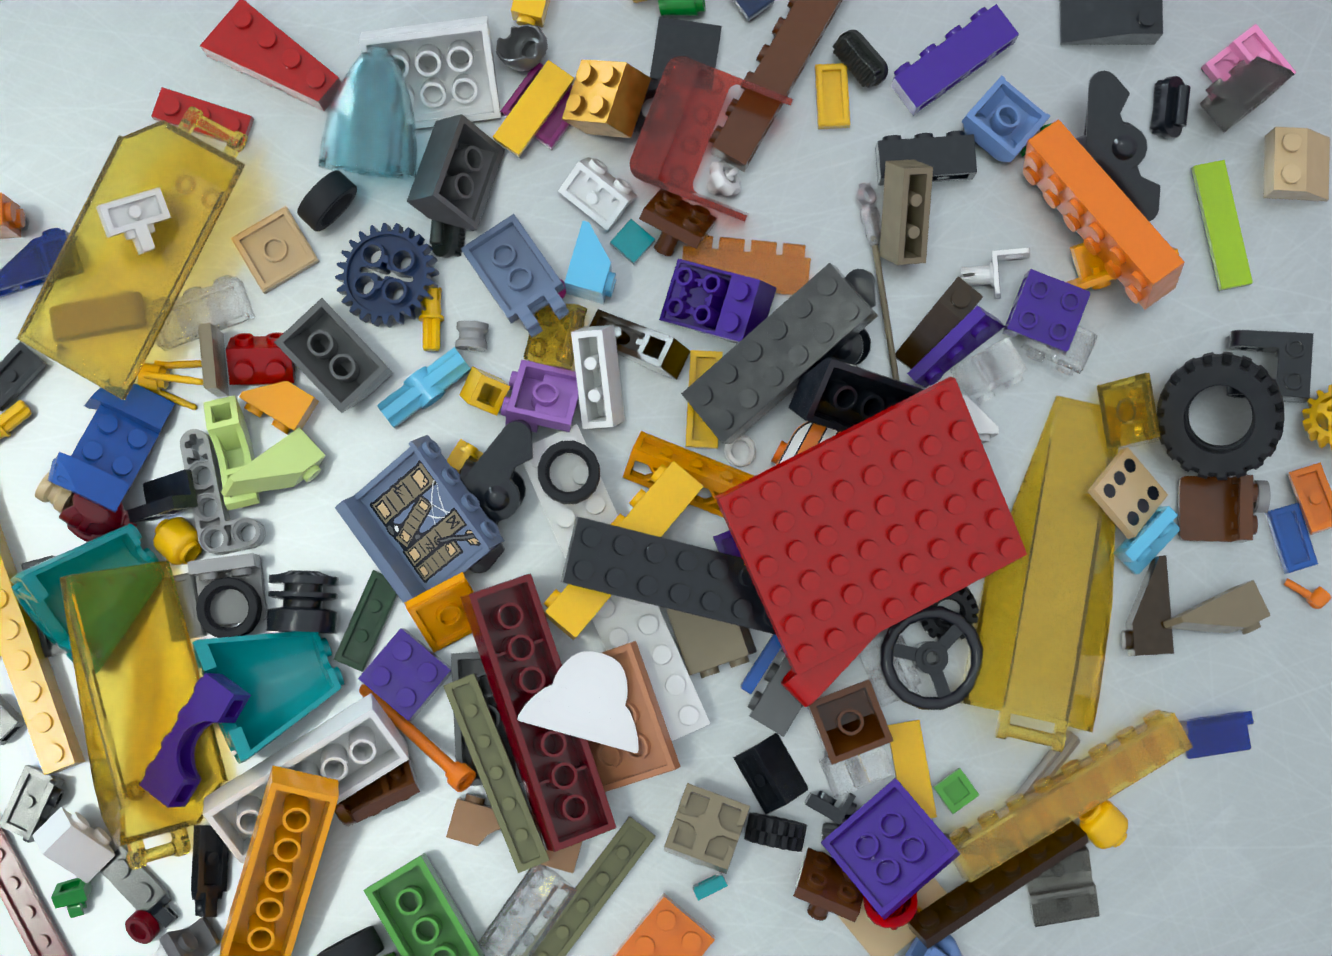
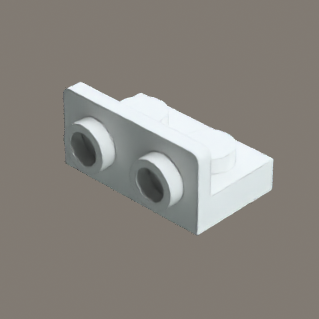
M587 157L578 161L558 192L608 231L614 226L626 207L634 202L637 195L632 192L633 188L627 181L619 177L615 178L608 173V168L603 162L596 158L591 159Z

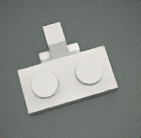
M160 187L96 207L107 238L124 233L126 240L132 239L138 255L155 249L150 234L155 232L154 224L171 218Z

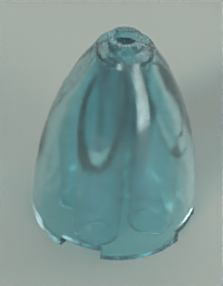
M369 47L368 52H362L349 68L332 101L321 139L318 167L330 171L342 169L345 172L365 176L403 178L404 174L410 178H415L417 134L414 110L408 87L394 56L388 55V49Z

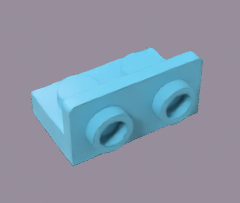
M1159 506L1136 537L1126 539L1113 554L1134 574H1140L1180 531L1179 526L1173 521L1178 514L1170 506Z

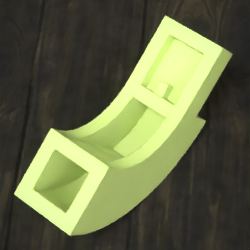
M235 395L203 402L206 428L216 451L222 488L231 475L255 459L248 428ZM259 493L224 496V503L227 510L259 504Z

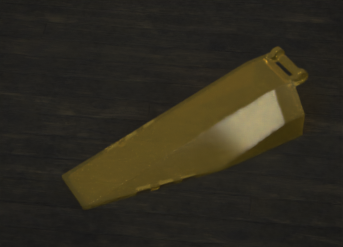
M1062 396L1055 397L1041 432L1038 445L1030 460L1025 478L1021 483L1019 493L1010 511L1027 555L984 577L978 606L979 613H977L979 619L977 624L975 623L974 625L984 652L972 690L960 704L999 711L995 738L1004 740L1007 737L1050 746L1051 750L1062 752L1065 746L1067 727L1093 733L1100 698L1113 602L1115 523L1087 491L1118 454L1120 409ZM970 648L962 683L965 681L971 667ZM1011 714L1055 723L1054 731L1049 733L1010 724Z

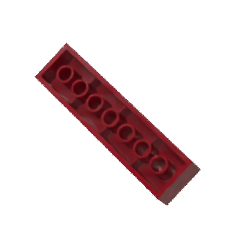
M531 573L461 596L460 598L546 850L556 852L616 829L617 827L588 741L517 720L518 715L528 701L539 691L553 684L555 675L562 666Z

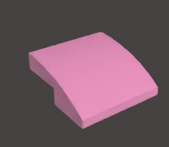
M1257 24L1249 28L1201 67L1240 116L1247 113L1296 73Z

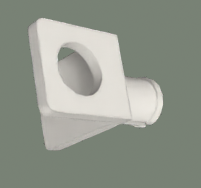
M1030 248L992 251L993 262H990V265L961 267V279L970 286L991 284L992 287H995L996 298H1001L998 261L1030 258Z

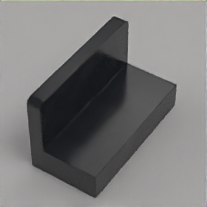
M181 470L143 483L146 504L127 511L129 522L133 523L155 521L198 507L191 470Z
M777 733L733 757L765 815L787 805L808 790L806 782Z

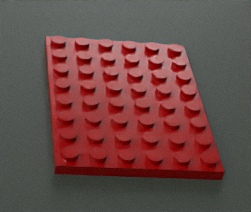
M951 376L715 496L792 671L797 676L1027 555L956 378Z

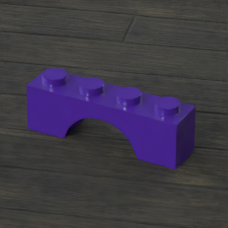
M205 673L196 682L194 693L188 703L179 711L178 720L171 732L163 738L161 749L157 756L146 767L145 776L139 786L167 808L186 807L202 780L194 759L198 738L207 727L214 723H235L251 695L224 674Z

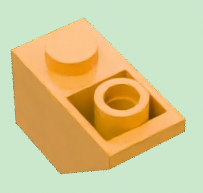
M288 381L242 391L239 398L247 402L244 406L246 410L261 418L263 413L272 417L274 420L271 425L287 435L290 430L295 431L299 427L302 430L319 403L315 397Z

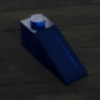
M51 228L43 231L41 237L32 239L0 270V298L83 272L73 236L65 229Z

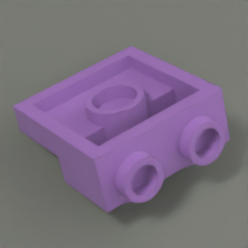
M521 359L518 372L512 371L509 381V390H512L511 397H504L501 408V415L506 416L505 426L509 422L523 420L530 425L532 432L537 433L539 426L570 432L579 400L576 372Z

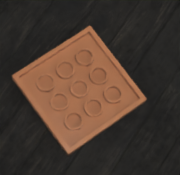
M636 641L602 652L617 660L625 671L628 687L625 706L630 711L634 720L639 745L638 753H632L587 740L605 792L681 767Z

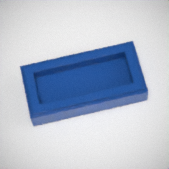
M1299 503L1265 513L1284 574L1318 564Z
M773 634L741 683V689L745 692L752 694L782 647L777 635Z

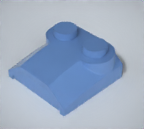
M1001 76L968 112L962 123L965 133L967 135L974 134L975 142L993 158L1001 162H1012L1025 147L1027 141L1050 118V115L1043 112L1007 82L1004 76Z

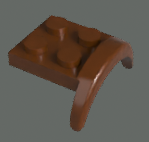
M410 755L409 760L336 805L334 812L343 825L350 826L370 816H375L382 810L401 801L408 800L411 796L420 792Z

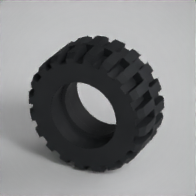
M1224 351L1223 354H1214L1213 352L1203 354L1202 357L1192 358L1185 362V365L1181 368H1177L1160 394L1157 414L1155 416L1156 426H1158L1159 440L1161 445H1165L1166 453L1172 461L1176 459L1181 464L1180 468L1187 472L1192 470L1198 473L1197 477L1207 479L1208 476L1217 477V480H1227L1228 477L1235 475L1239 478L1247 475V471L1253 468L1256 470L1262 466L1264 460L1268 456L1271 457L1276 450L1278 441L1281 440L1285 421L1283 396L1280 394L1279 386L1275 379L1270 377L1268 371L1261 364L1258 366L1252 362L1251 358L1244 355L1242 357L1233 355V352ZM1219 385L1229 386L1241 392L1248 400L1252 410V422L1247 433L1238 441L1229 445H1213L1201 440L1192 430L1188 416L1189 407L1193 399L1206 388Z

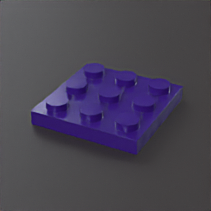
M896 778L820 842L884 920L961 854Z

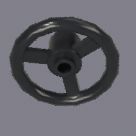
M929 606L888 628L880 647V668L888 687L902 702L921 710H943L961 703L976 688L984 669V648L976 629L962 614L943 606ZM923 619H941L952 624L937 642L924 641L916 647L896 644L899 635L909 625ZM963 634L971 650V667L965 681L955 691L950 692L943 672L948 664L947 650ZM933 651L936 661L929 664L926 657L929 652ZM893 657L912 660L914 667L919 672L929 674L937 697H923L910 691L899 680L893 666Z

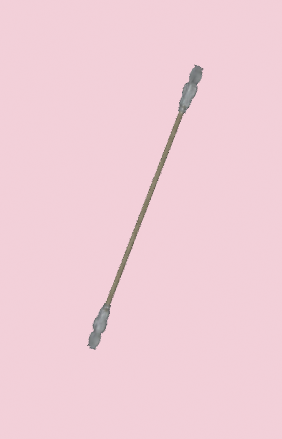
M863 182L858 184L860 189L857 192L858 201L863 206L860 212L861 222L865 227L866 238L870 242V247H872L892 377L900 381L878 248L881 236L879 228L880 213L878 208L874 206L876 202L875 190L871 187V183L866 184ZM864 190H866L869 195V202L865 198Z

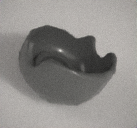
M531 24L519 27L513 26L510 28L511 32L507 38H498L496 54L508 67L520 72L529 71L536 67L546 55L548 49L547 38L538 26Z

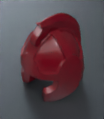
M75 493L73 505L64 509L59 515V519L67 524L68 529L86 542L130 523L128 511L124 509L122 502L116 513Z

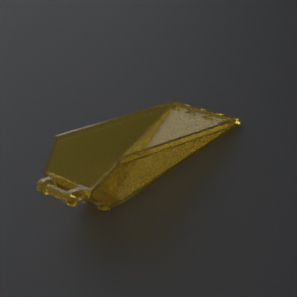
M194 106L187 109L178 127L165 120H161L128 135H119L16 339L120 399L126 400L246 165L236 158L239 152L245 148L248 136L240 131L233 132L205 117L203 112ZM199 127L226 142L227 145L224 151L191 135L193 129ZM160 187L171 218L154 224L155 232L150 234L155 249L138 255L132 239L126 240L124 233L107 238L96 209L98 205Z
M166 560L63 576L60 578L92 781L101 817L116 846L119 847L127 844L129 852L127 853L126 860L132 870L144 868L149 862L172 855L176 857L187 855L191 850V844L186 827L200 824L204 817L202 815L204 797L219 789L221 784L228 781L212 724L202 732L195 746V765L202 780L186 807L167 808L139 786L145 776L146 767L157 756L161 749L163 738L171 732L178 720L179 711L188 703L194 693V686L200 679L170 562ZM168 832L171 833V842L145 849L144 839Z

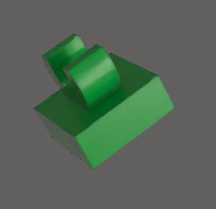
M75 878L57 883L51 896L55 909L67 906L70 918L84 915L83 908H87L86 901L93 887L91 880L85 883L81 879Z

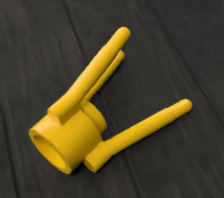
M155 360L154 364L142 363L138 373V385L180 406L196 410V404L163 391L162 388L167 389L169 382L203 385V379L172 375L167 370L202 367L201 360L173 362Z

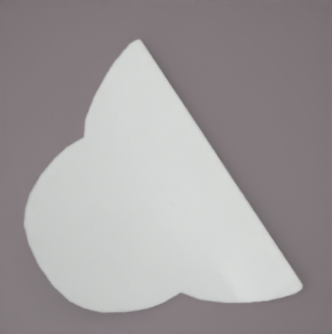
M583 651L571 656L558 670L553 684L535 694L523 707L517 718L518 721L632 753H638L639 750L635 723L630 711L625 706L628 694L625 671L617 660L603 653Z

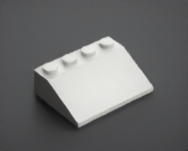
M488 16L361 32L359 45L375 134L434 127L437 120L460 114L464 115L471 122L501 118Z

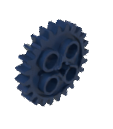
M383 223L381 232L371 225L369 236L360 231L359 237L361 241L357 243L349 240V244L353 249L351 252L344 250L341 252L347 258L346 262L337 263V266L344 270L342 274L335 276V279L344 283L337 288V292L346 295L341 302L346 306H351L350 313L355 316L360 314L359 319L365 323L371 319V324L379 327L383 321L385 326L391 328L393 319L399 324L404 325V315L416 319L414 309L417 307L425 311L426 308L422 303L423 299L433 300V296L428 293V289L438 288V285L431 280V277L439 275L437 269L430 267L438 262L436 257L429 255L433 248L429 244H423L425 239L420 234L415 236V231L409 227L404 231L403 227L398 223L394 225L393 229L387 223ZM381 251L380 259L375 263H371L373 254ZM411 256L410 265L407 268L401 269L402 260ZM367 268L382 274L393 272L398 277H413V281L406 282L391 276H385L383 279L376 273H362L361 270ZM373 281V289L369 293L364 294L365 285ZM403 287L402 296L394 300V292L398 288Z

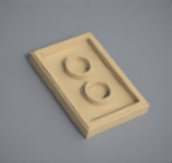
M935 878L931 879L917 892V907L924 909L947 894ZM864 900L855 922L838 916L870 956H894L916 937L909 929L908 923L898 927L897 930L883 928L874 924L867 917Z

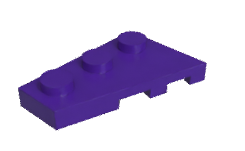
M977 305L907 374L915 383L925 388L933 385L942 378L944 373L1005 326L997 317Z

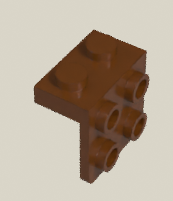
M1247 474L1239 478L1236 476L1228 477L1227 480H1217V477H1207V479L1197 476H1184L1180 478L1178 506L1179 538L1183 541L1239 543L1253 540V535H1256L1258 530V519L1256 515H1253V502H1256L1258 498V485L1253 483V475Z

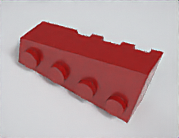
M239 0L200 44L207 57L229 65L232 69L241 73L248 74L270 87L273 86L284 91L288 95L323 112L344 89L337 75L245 0Z

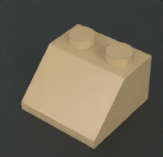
M1274 127L1265 135L1263 198L1328 201L1330 137L1308 128Z

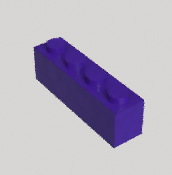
M997 4L989 10L986 7L979 9L970 17L972 22L963 28L960 25L954 27L944 36L946 40L940 45L936 46L935 43L929 45L919 54L921 58L911 65L908 61L894 71L895 77L891 87L913 116L1015 43L1019 33Z

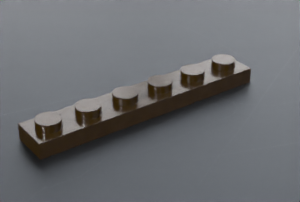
M1066 815L915 914L913 919L908 922L909 929L929 949L1088 844L1087 834Z

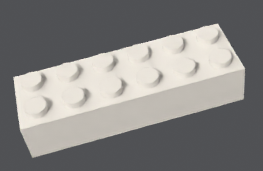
M372 693L204 797L202 815L240 864H242L247 855L272 765L338 780V804L409 760L408 743Z

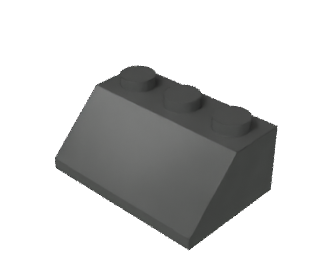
M462 114L437 120L407 202L429 219L471 231L477 230L505 149Z
M323 298L314 304L274 342L341 413L368 397L393 374L387 365Z

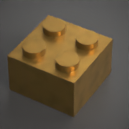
M581 60L562 120L586 134L632 138L651 78L627 62Z

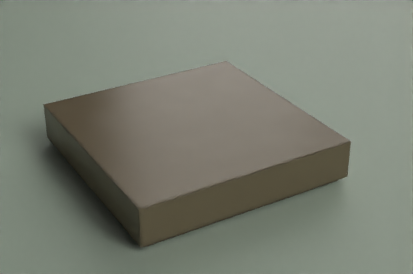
M211 323L199 324L203 386L217 397L229 396L224 333Z

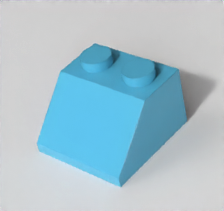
M582 221L564 282L566 292L569 295L604 305L606 296L612 298L617 281L615 279L616 273L612 272L611 261L590 223Z

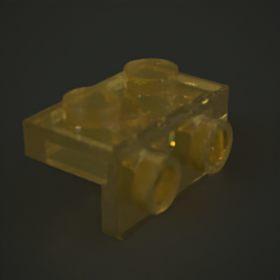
M549 304L536 312L534 316L543 331L533 338L529 334L523 356L524 359L571 370L574 361L571 332L584 327L588 308L578 304H566L570 313L560 320Z

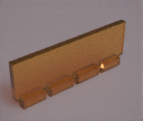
M707 235L697 249L691 246H683L682 260L762 280L777 288L775 294L793 295L809 281L811 258L805 257L806 245L783 243L782 255H776L777 242L751 240L750 252H745V239L720 237L719 248L714 249L712 248L713 236Z

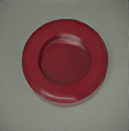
M136 910L125 922L128 935L138 943H150L160 931L156 919L150 913L143 910Z

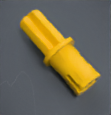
M440 287L429 288L428 293L433 296V300L423 299L422 301L426 310H421L418 320L423 322L424 351L434 352L440 349V322L444 321V316L441 315L442 289Z
M18 400L0 415V440L5 436L9 438L11 436L10 432L31 416V409L24 401Z

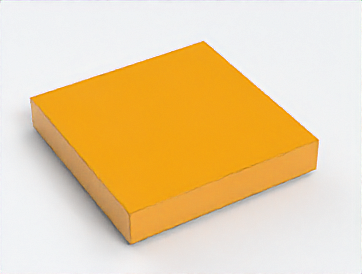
M463 572L404 602L406 609L433 653L472 633L460 597L473 593L474 590Z

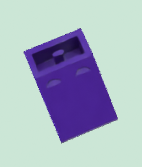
M678 258L659 320L738 344L768 317L777 288L759 279Z

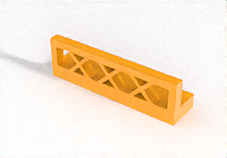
M641 431L633 446L622 478L651 488L654 482L650 478L662 464L668 468L675 461L701 483L704 488L709 489L712 497L708 498L696 495L689 504L723 517L715 496L754 477V475ZM635 461L648 465L652 473L644 475L634 471Z

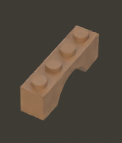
M466 793L465 798H457L446 838L479 846L487 835L500 829L492 807L484 804L485 798ZM582 842L556 852L547 850L550 860L541 865L574 873Z

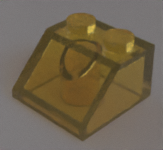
M1143 373L1097 385L1107 449L1136 447L1159 441L1161 437L1150 373Z

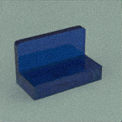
M1243 710L1179 720L1187 759L1251 749L1247 725L1254 724L1252 711Z

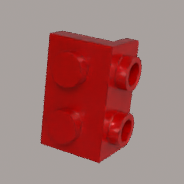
M275 332L267 336H253L250 333H241L231 337L226 347L229 384H275L283 381L294 383L296 379L294 363L274 343L283 333Z

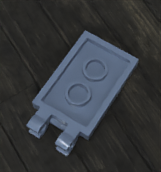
M514 214L460 248L510 323L520 319L532 338L543 331L533 314L548 304L559 320L570 313L558 294L565 289L562 281Z

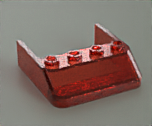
M685 56L674 57L667 63L631 156L630 170L641 181L745 222L749 213L699 194L693 187L695 176L728 91L733 85L738 84L788 105H792L794 99Z

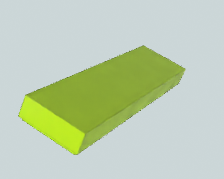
M1225 160L1195 165L1191 168L1218 289L1223 291L1251 285L1253 280Z

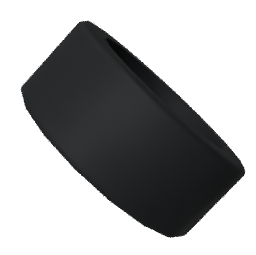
M332 171L319 180L305 195L297 209V214L314 231H321L331 225L348 208L355 198L357 186L341 171Z
M574 440L560 441L551 445L542 454L537 466L538 480L543 491L552 500L562 504H577L588 499L596 491L600 481V465L594 452L585 444ZM565 453H573L580 456L588 466L589 476L586 483L574 492L559 490L550 479L552 462L558 456Z
M225 577L215 579L204 587L198 596L196 612L198 621L203 629L214 637L245 636L252 632L259 623L262 614V603L259 594L252 585L241 579ZM227 589L237 590L242 593L249 607L245 620L232 628L222 627L217 624L212 618L210 611L211 602L215 595Z
M369 926L331 945L317 954V956H376L384 950V946L374 926Z

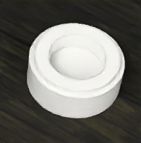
M741 435L731 445L725 444L724 447L726 460L735 467H745L751 464L757 452L754 441L747 435Z

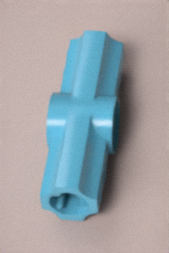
M454 347L430 366H424L411 374L403 382L404 385L390 394L377 406L390 424L396 428L421 408L426 409L437 402L446 393L445 390L467 375L471 368Z

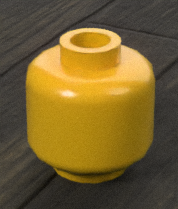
M174 517L164 519L155 528L153 546L171 564H187V562L194 561L200 555L202 548L199 544L197 530L185 518Z
M1094 800L1081 810L1079 814V827L1087 834L1088 839L1097 848L1108 849L1118 847L1126 840L1128 819L1112 802L1108 800Z

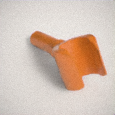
M1288 578L1284 583L1286 587L1302 595L1314 609H1321L1332 598L1320 586L1311 593L1308 589Z

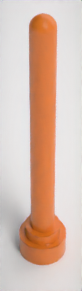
M365 684L360 686L359 693L363 697L372 693L394 725L446 772L447 783L457 792H462L473 783L476 772L470 766L459 761L454 762L410 721H407Z

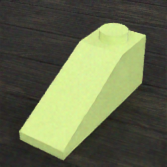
M299 427L231 475L221 493L228 497L290 488L303 480L308 483L320 473L321 468L319 465L326 455Z

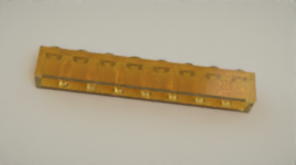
M1160 709L1148 713L1143 717L1144 722L1135 728L1129 726L1120 730L1115 735L1117 739L1107 745L1104 742L1092 747L1088 751L1089 756L1080 761L1074 759L1064 764L1060 768L1062 772L1052 778L1046 776L1039 779L1033 784L1034 789L1024 795L1023 793H1017L1005 801L1006 806L996 812L992 809L983 813L977 818L978 823L970 828L964 826L953 831L949 835L950 842L961 853L953 860V863L961 877L969 882H973L1193 748L1175 713L1161 711Z

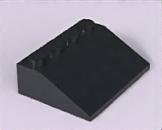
M1059 0L1060 45H1155L1163 35V0Z

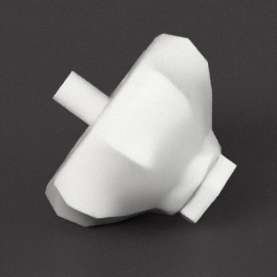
M724 160L712 162L709 168L710 179L706 184L708 191L713 195L720 193L725 196L740 193L741 179L737 176L738 170L729 166Z

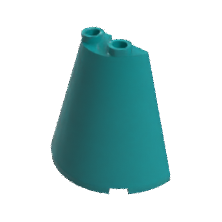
M130 523L23 570L10 579L14 584L11 587L14 595L35 625L53 645L57 643L61 649L68 652L66 654L68 659L90 675L98 671L163 576V573L157 566L159 562L157 556L149 548L142 549L140 546L142 535Z
M292 631L199 639L192 642L197 666L202 668V676L205 673L224 674L251 695L235 723H218L230 751H236L237 754L234 757L239 764L249 760L333 696L344 685L338 666L331 667L327 657L332 656L330 645L326 638H320L318 632Z

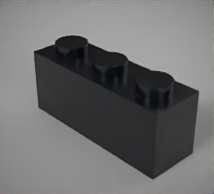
M951 131L942 137H933V133H920L914 135V138L902 139L901 135H888L878 141L875 147L878 186L884 185L886 161L914 159L932 166V182L973 180L977 173L974 134L965 135V131Z

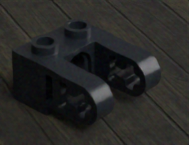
M1233 330L1230 332V349L1275 352V357H1278L1275 381L1279 386L1284 402L1306 403L1310 398L1314 333ZM1227 386L1226 396L1246 398L1238 390Z

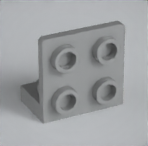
M249 553L187 562L189 575L196 576L198 596L204 587L215 579L225 577L241 579L252 585L261 598L262 614L260 620L267 618L260 555ZM233 589L222 590L216 594L210 606L211 616L220 626L242 623L247 617L249 609L244 595Z

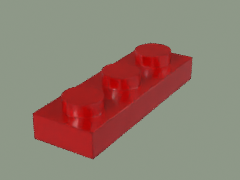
M161 87L151 115L156 121L243 149L254 118L250 115Z

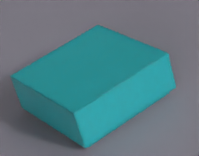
M630 219L610 241V245L631 263L635 264L655 242V239L634 220Z
M719 872L693 885V891L699 901L728 885L723 874Z

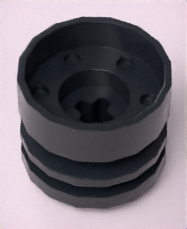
M289 570L288 572L269 575L270 584L284 585L283 591H268L269 597L283 600V607L267 609L266 631L336 633L337 612L324 609L323 602L338 599V594L324 593L323 586H338V577H332L318 571Z

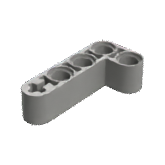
M199 429L186 431L180 439V450L184 470L190 469L192 472L198 507L192 510L201 548L215 555H224L260 546L264 542L266 531L259 521L249 517L230 520L229 510L225 506L224 496L221 493L223 488L220 468L210 435ZM197 438L204 442V445L199 446V453L192 449V445L196 444ZM200 456L208 459V461H200ZM208 468L211 472V478L206 484L200 485L197 481V475L202 469ZM215 500L217 503L216 513L207 517L203 512V507L207 501ZM252 524L255 527L256 534L252 540L245 542L242 539L241 531L246 525ZM220 531L223 534V543L218 548H212L210 537L214 532Z

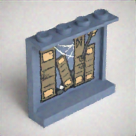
M428 435L410 441L408 443L410 447L354 496L341 501L335 507L403 603L461 572L466 573L505 541L500 535L497 525L481 509L478 499L468 491L460 480L457 470L450 466L441 454L439 445L431 440Z

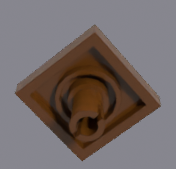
M660 189L644 207L639 219L662 231L654 245V249L664 256H672L679 240L697 249L713 228L717 217L711 215L710 211L703 206L692 205L682 200V197L674 191Z
M808 847L803 857L793 896L810 903L807 912L816 920H825L828 912L855 922L860 913L863 894L834 858L824 852H818Z

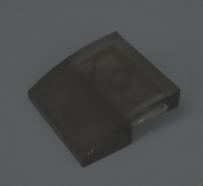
M1086 845L1026 884L1035 927L1100 916L1097 890L1092 879L1090 855Z

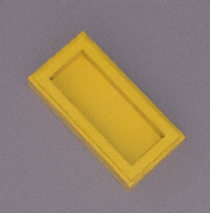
M844 63L815 64L818 129L850 128L847 65H844Z

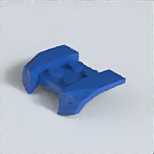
M115 379L108 380L84 405L89 409L97 411L72 455L59 452L57 457L53 459L48 481L116 513L125 494L129 492L156 443L175 403L137 384Z

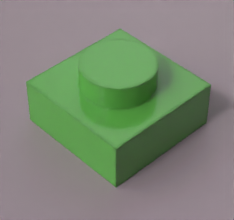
M957 768L933 786V789L952 814H955L979 796V793L961 768Z

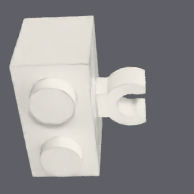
M62 807L32 835L42 855L85 883H88L115 856L109 844L112 840L103 829L97 827L94 830L78 812L71 814Z

